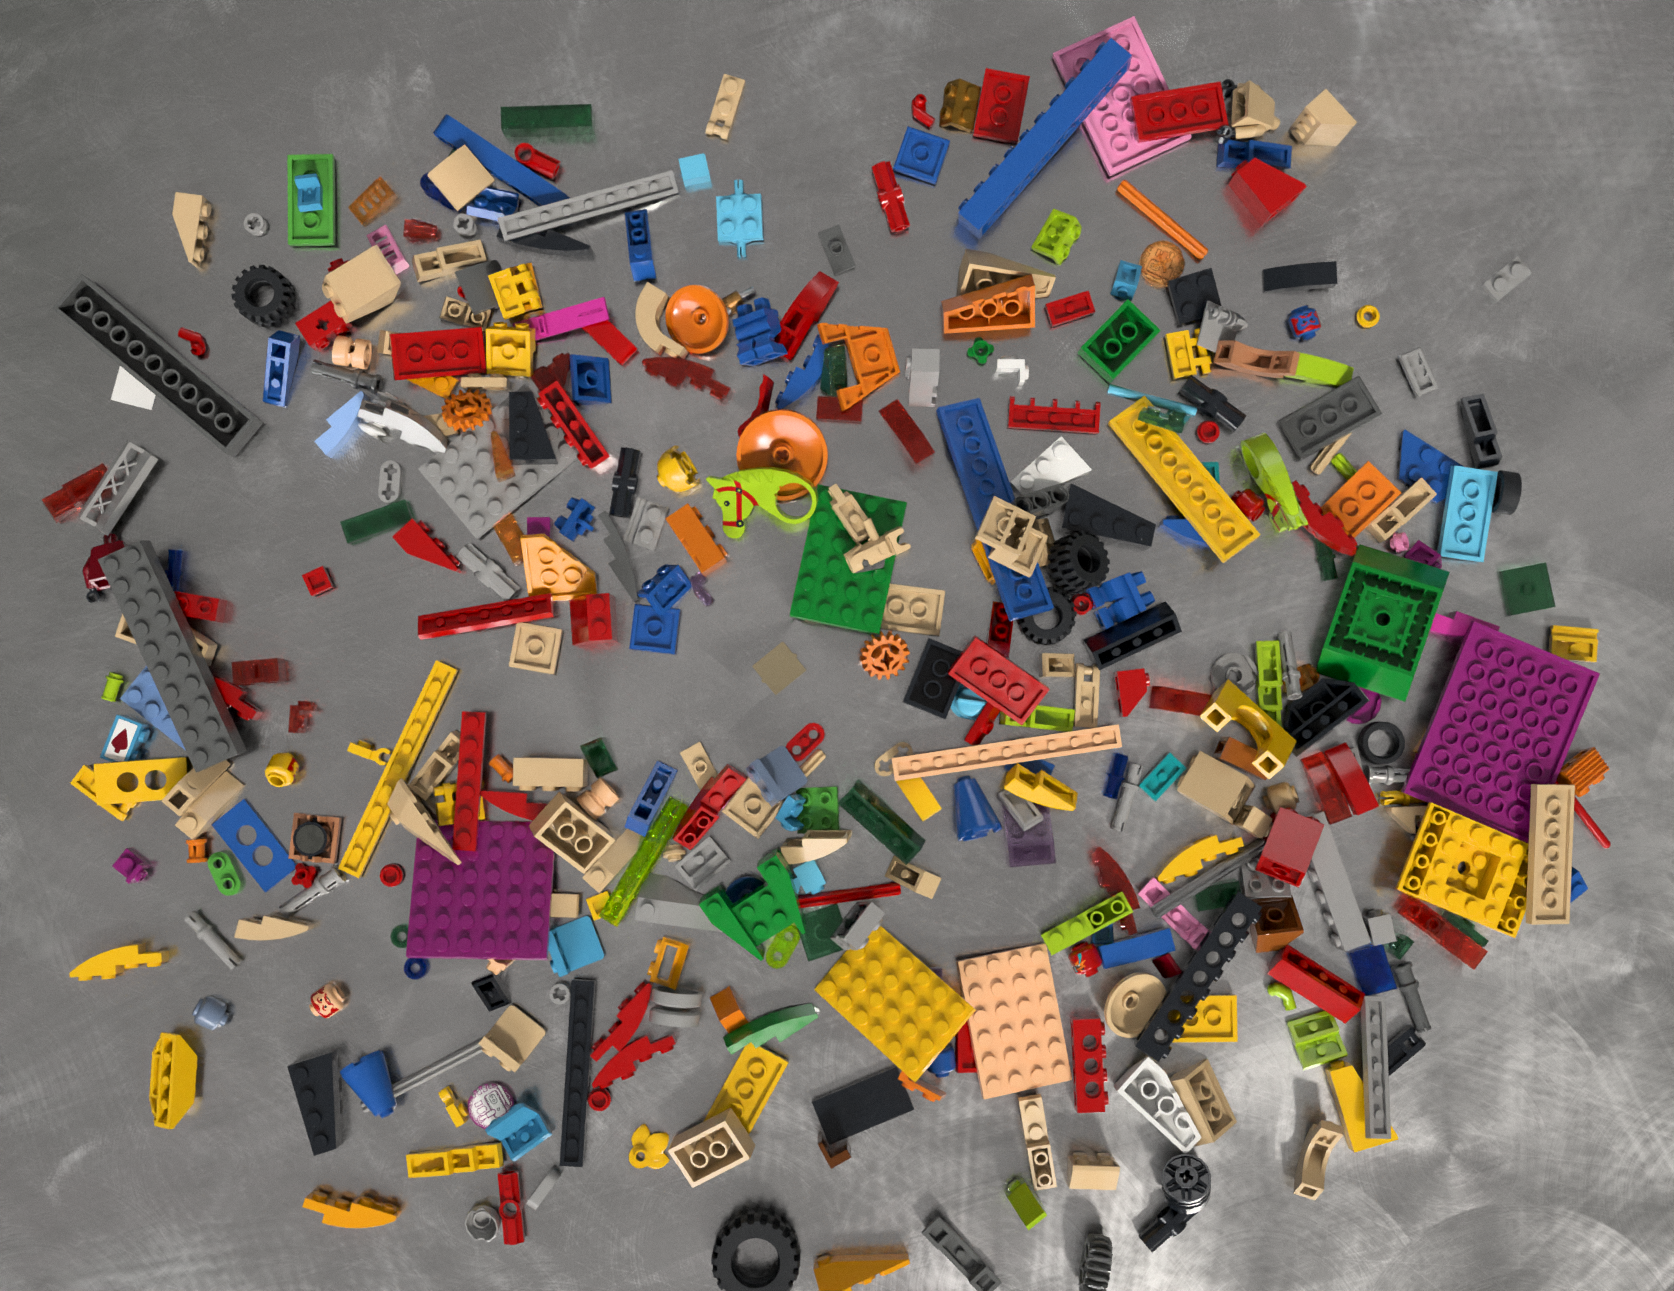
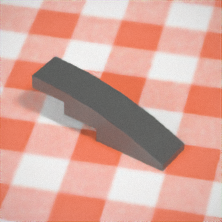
M604 511L598 517L610 535L603 540L616 558L608 564L636 603L639 601V596L637 595L638 587L629 553L611 517Z

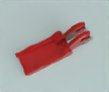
M764 374L763 382L759 387L758 405L752 412L751 417L739 426V437L745 427L755 417L769 410L774 382Z

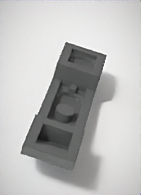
M939 1216L921 1232L937 1250L939 1249L977 1291H994L1002 1283L978 1254Z

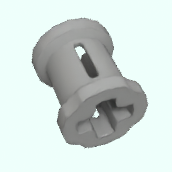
M461 213L454 218V229L462 238L470 239L476 235L477 225L470 215ZM464 223H466V224L468 225V228H467V229H464V228H463L462 225H463Z

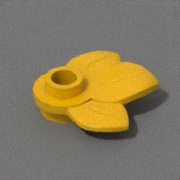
M645 1124L639 1126L631 1137L633 1148L628 1155L630 1164L639 1169L646 1166L653 1169L664 1167L669 1162V1158L663 1153L668 1145L669 1135L666 1133L650 1135L649 1129ZM638 1152H642L644 1154V1159L642 1161H638L636 1159V1155Z

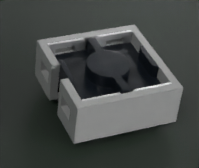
M857 902L830 939L843 950L862 949L868 943L870 933L881 926L883 922L882 917L885 913L873 902Z

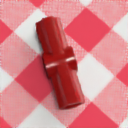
M890 161L879 162L872 166L871 169L878 188L877 195L881 208L885 211L891 232L903 231L910 227V223L904 208V197L901 187L896 182Z
M514 1170L498 1173L499 1213L502 1217L504 1244L516 1245L525 1242L522 1214L523 1201L520 1193L519 1172ZM506 1203L515 1204L517 1211H508Z

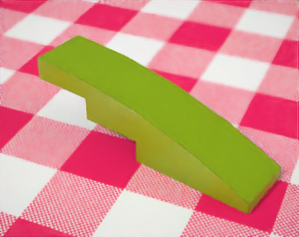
M1279 640L1256 641L1255 665L1258 671L1255 683L1256 705L1282 727L1281 686L1283 683Z

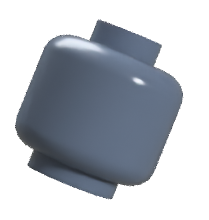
M206 996L204 999H199L192 1015L195 1016L194 1021L196 1024L210 1030H215L218 1025L223 1026L229 1013L226 1012L227 1005L225 1002L212 996Z

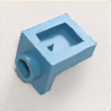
M1120 260L1111 295L1132 300L1138 286L1142 266Z
M800 794L788 795L775 817L781 822V826L788 831L802 830L804 827L795 818L802 812V805L806 800Z

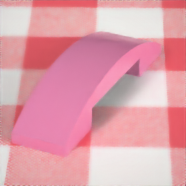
M1154 877L1137 893L1150 907L1170 895ZM1182 905L1161 917L1194 950H1196L1209 931Z

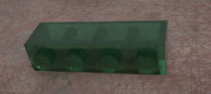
M592 104L501 107V130L505 137L595 135V112Z
M859 780L846 791L838 802L846 812L905 865L922 849L926 840Z

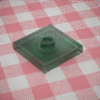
M1546 562L1499 572L1508 616L1556 607Z
M838 903L803 914L806 922V931L803 935L799 929L798 932L808 962L843 950L830 939L843 921Z

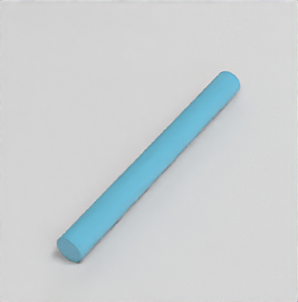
M1109 384L1107 393L1137 401L1146 396L1152 405L1193 416L1197 412V407L1112 384Z

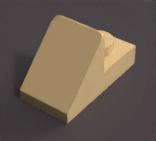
M1428 805L1385 807V812L1408 833L1416 834L1415 816L1417 820H1422Z

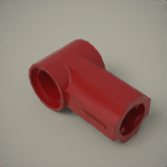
M520 143L515 148V158L519 163L551 180L556 177L561 161L534 149L529 143ZM523 152L531 153V157L527 160L521 159L520 155Z

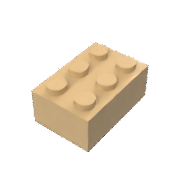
M527 757L513 759V786H519V790L533 791L537 789V786H542V791L559 790V787H565V791H582V787L588 786L589 759Z
M560 791L529 825L534 837L583 874H586L615 842V838L609 829L593 819Z
M729 1108L675 1136L668 1148V1152L692 1188L749 1160L756 1145L733 1110Z

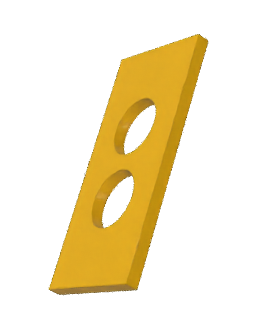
M186 757L94 763L97 805L163 800L172 788L187 774ZM152 770L162 771L166 776L165 785L160 789L149 788L145 783V776L148 772ZM125 772L135 774L139 781L136 789L129 792L121 790L117 785L119 775Z

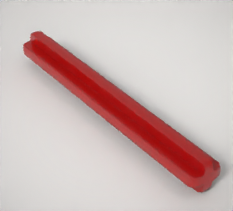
M898 883L821 892L814 895H799L798 899L801 908L896 896L901 894V886Z

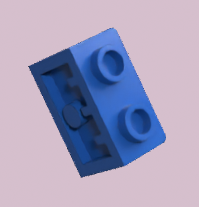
M487 187L467 205L466 214L498 221L497 218L518 213L519 194Z
M665 564L656 571L657 574L652 579L645 581L641 586L642 589L637 592L639 597L648 600L658 615H664L693 586L679 565Z

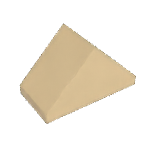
M1039 654V677H1075L1074 654Z

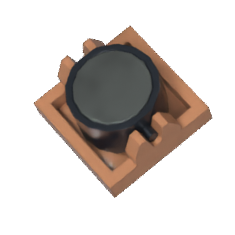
M294 813L288 859L335 864L337 862L342 817Z

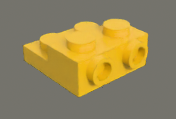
M494 322L493 326L486 328L487 374L531 377L533 375V352L536 351L535 328H529L527 323H517L515 327H507L506 322Z

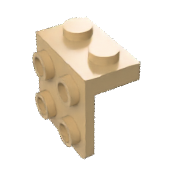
M510 1005L478 1044L482 1046L481 1050L490 1057L495 1056L500 1060L499 1064L505 1070L516 1072L544 1037L546 1030L515 1005Z

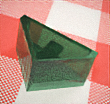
M600 737L580 745L596 778L618 770L605 737Z

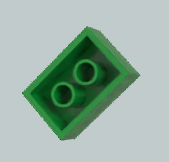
M1127 299L1079 349L1078 354L1110 384L1161 330Z

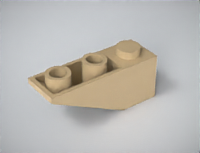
M176 192L172 215L188 261L199 268L200 261L204 259L203 241L208 235L206 222L207 217L211 214V205L202 195Z
M226 760L197 773L193 768L172 788L161 802L178 816H183L188 808L231 764Z

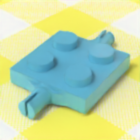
M739 179V182L734 180V194L716 196L718 242L737 244V257L742 258L746 257V244L751 241L764 240L762 195L761 193H744L743 180Z

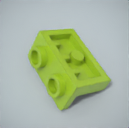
M1053 208L1034 241L1032 249L1035 252L1052 258L1056 264L1061 265L1063 260L1068 257L1072 244L1079 238L1082 226L1076 217Z

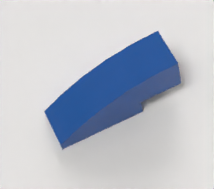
M1229 140L1226 144H1218L1217 167L1236 168L1245 160L1250 162L1252 159L1257 158L1278 170L1290 169L1292 146L1255 140L1247 142Z
M1159 928L1098 946L1103 969L1176 951L1170 928Z

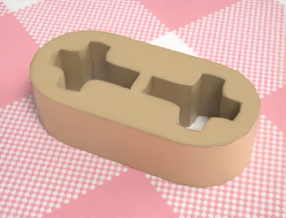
M899 742L875 761L874 769L876 773L880 776L891 775L893 773L892 763L888 766L890 769L888 772L884 770L880 772L878 769L880 767L879 762L881 760L887 762L894 758L893 756L899 752L897 749L899 746L908 748L906 752L908 756L913 755L912 747L905 742Z

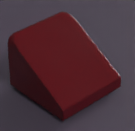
M1170 953L1156 956L1152 960V963L1164 979L1182 973V970Z

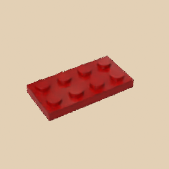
M1221 81L1135 95L1130 98L1138 143L1219 130L1222 126H1229Z
M482 327L389 334L394 380L487 373Z
M977 636L972 638L947 671L951 677L1020 725L1024 724L1050 690L1047 685Z

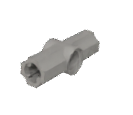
M470 542L456 556L466 567L474 572L473 575L488 588L491 587L505 601L513 599L521 589L518 584L503 573L504 570L489 557L484 556Z

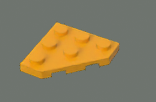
M546 534L521 535L520 540L528 597L551 593L554 601L574 599L588 594H598L596 573Z

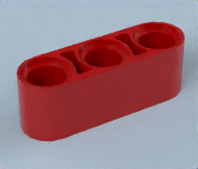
M608 320L582 327L621 366L638 350Z

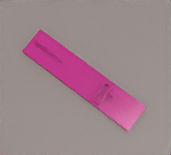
M601 297L515 322L512 325L515 327L517 323L529 324V328H535L536 341L606 321L610 318L606 299Z

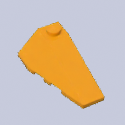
M908 1253L835 1255L832 1257L825 1255L816 1260L817 1262L814 1263L813 1270L819 1291H852L851 1287L857 1283L866 1285L872 1282L871 1280L875 1278L876 1274L885 1276L909 1265L910 1258Z

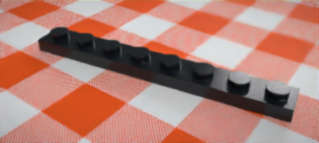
M572 979L559 1166H584L596 980Z

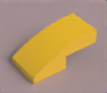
M921 777L896 781L922 821H925L942 809Z

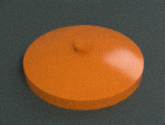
M789 409L770 410L755 417L743 430L737 446V465L739 470L757 467L788 469L807 478L816 486L826 470L828 459L827 443L820 428L806 415ZM798 483L780 486L777 492L778 500L780 501L793 500L809 493L806 487Z

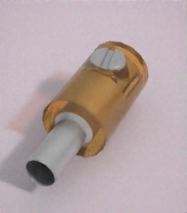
M753 286L740 294L736 290L722 298L728 315L737 310L738 306L743 305L745 299L756 294Z

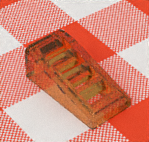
M380 176L348 208L360 223L364 225L398 197ZM381 188L386 193L384 197L378 192ZM374 194H375V195L378 197V199L380 200L378 203H376V202L372 199V196H373ZM368 200L373 207L369 209L364 203ZM360 205L367 212L364 216L357 209Z
M492 431L491 442L495 474L500 483L515 477L516 473L498 432Z

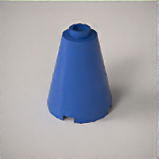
M970 776L958 778V783L954 784L958 841L962 839L963 841H969L985 837L991 829H993L994 833L1000 831L1002 825L975 778L971 779Z
M382 1050L372 1052L360 1058V1061L355 1064L351 1063L340 1071L341 1077L375 1117L380 1115L382 1119L394 1113L393 1108L396 1106L385 1055Z

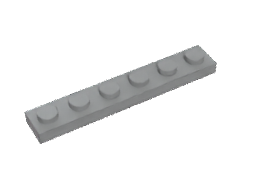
M1364 996L1361 1007L1365 1138L1391 1139L1386 998Z

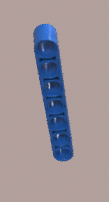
M447 114L433 132L437 138L454 150H458L465 144L490 174L539 207L570 198L564 192Z

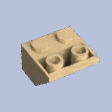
M1076 1152L1073 1153V1156H1067V1185L1069 1189L1116 1190L1120 1166L1113 1157H1110V1154L1097 1153L1096 1157L1087 1156V1153Z

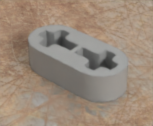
M386 461L380 468L378 495L380 500L386 504H395L401 497L403 469L395 461ZM391 465L397 470V473L392 474V481H390V474L386 473V470L390 469ZM389 484H391V490L395 492V496H391L390 500L384 495V492L389 491Z
M551 1168L526 1204L533 1210H536L561 1174Z

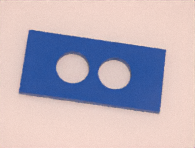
M246 799L240 801L212 824L213 828L265 893L295 870L297 863L293 859H288L289 853ZM244 825L252 826L257 834L255 842L248 846L241 844L237 837L239 829ZM259 846H267L273 853L272 861L266 866L258 865L254 860V852Z

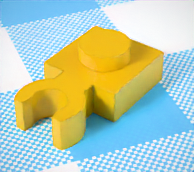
M624 888L616 889L611 896H609L606 890L585 899L594 921L615 913L614 905L625 906L629 903L628 899L624 901L618 900V895L625 891Z
M447 1086L438 1094L445 1103V1108L457 1128L469 1119L467 1116L469 1112L464 1103H460L458 1099H455L450 1086Z

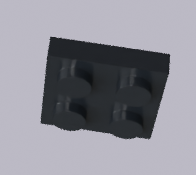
M1212 268L1166 281L1178 325L1203 318L1207 301L1221 306Z

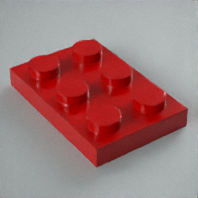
M985 69L973 136L1012 144L1018 143L1030 76Z

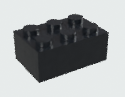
M928 638L902 703L945 720L960 685V682L951 677L947 671L962 651Z

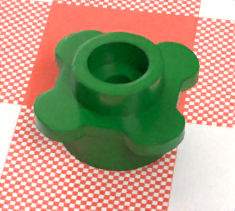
M977 337L974 340L973 346L968 348L967 354L969 357L976 358L978 363L985 364L988 355L994 352V346L988 344L982 337Z

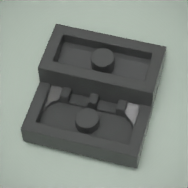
M497 260L483 262L455 272V277L473 315L491 308H499L488 275L502 271Z

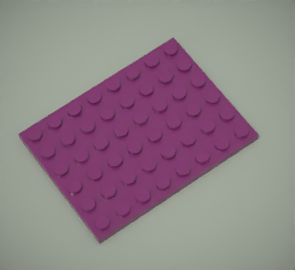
M1471 621L1401 792L1427 803L1432 802L1529 844L1531 784H1555L1600 673L1485 625Z

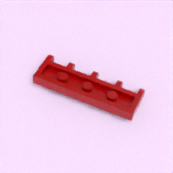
M1010 396L1008 428L1089 434L1099 433L1101 402H1095V410L1080 409L1079 400H1075L1074 408L1057 407L1058 399L1052 400V407L1035 406V397H1030L1029 405L1014 404L1015 396Z

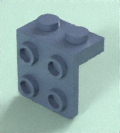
M779 746L763 758L756 759L746 768L749 778L758 786L762 797L771 807L800 789L808 781L785 746Z

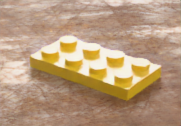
M752 1043L744 1046L704 1121L731 1108L747 1133L750 1134L789 1061L763 1046L755 1048Z

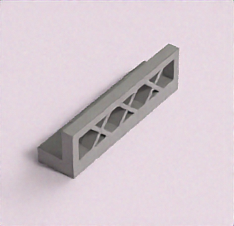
M127 440L77 517L93 525L100 532L109 535L158 459L150 452ZM131 448L140 452L134 461L127 462L126 455ZM124 468L125 476L123 479L114 481L113 475L116 470ZM107 488H112L113 494L111 495V497L109 499L102 500V491ZM99 507L100 514L95 521L87 517L91 508Z

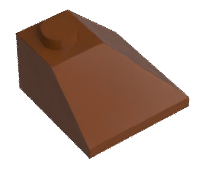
M1292 895L1291 897L1252 899V901L1262 907L1260 919L1256 924L1251 923L1250 934L1256 953L1278 951L1304 933Z

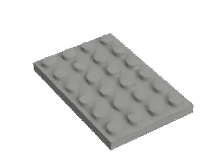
M524 384L515 392L530 391V389ZM535 395L534 397L558 464L512 465L509 442V397H507L492 409V414L488 415L489 421H482V427L476 425L473 431L471 428H468L466 432H463L447 445L445 453L438 452L418 468L476 539H479L578 459L576 455L579 451L575 446L570 448L563 438L566 433L561 427L556 428L550 419L551 414L542 408Z

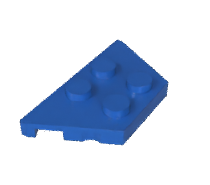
M1403 430L1400 435L1402 441L1398 457L1397 480L1410 487L1422 477L1436 492L1437 495L1430 500L1436 504L1446 498L1451 466H1464L1407 430Z

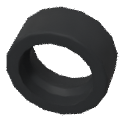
M1498 471L1492 506L1493 513L1512 515L1517 509L1522 490V480L1519 473Z
M1373 722L1361 730L1358 737V748L1361 755L1367 761L1373 764H1390L1402 755L1405 749V738L1402 731L1396 725L1390 722ZM1386 730L1393 736L1394 748L1389 755L1377 756L1370 751L1368 739L1374 731Z

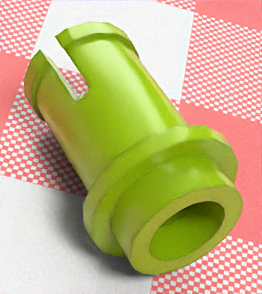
M109 672V675L105 676L107 681L101 698L116 702L120 685L124 683L123 675Z

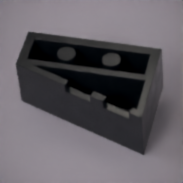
M509 392V442L512 465L558 464L533 392Z

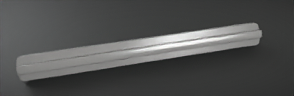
M482 1039L392 1084L394 1097L482 1053V1046L478 1044ZM361 1101V1102H360V1105H361L363 1111H364V1112L370 1111V1110L366 1107V1105Z

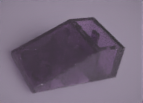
M1032 802L1042 814L1043 821L1024 832L1002 804L1008 867L1056 863L1049 807Z

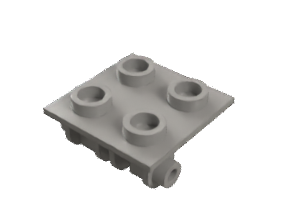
M1207 301L1196 345L1216 353L1218 341L1235 340L1237 331L1246 329L1248 322L1244 317H1241V314Z
M1261 854L1241 866L1244 885L1241 887V893L1246 897H1291L1290 884L1255 870Z

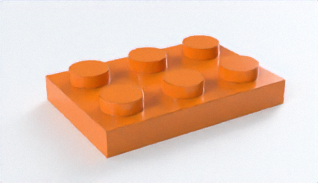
M1368 460L1321 506L1323 515L1329 512L1334 517L1337 515L1344 524L1343 530L1347 535L1351 534L1355 538L1401 494V491Z

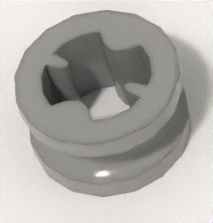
M251 213L244 219L245 229L254 236L262 235L267 229L265 219L257 213ZM257 220L260 223V226H255L253 230V227L250 224L251 222H256Z
M561 982L555 984L550 990V999L555 1004H564L571 996L570 987ZM559 987L560 990L565 989L566 994L563 995L565 999L555 997L556 988Z

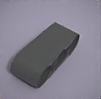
M1053 485L1021 495L1010 504L1039 517L1054 512L1065 504L1069 499V492L1063 485Z

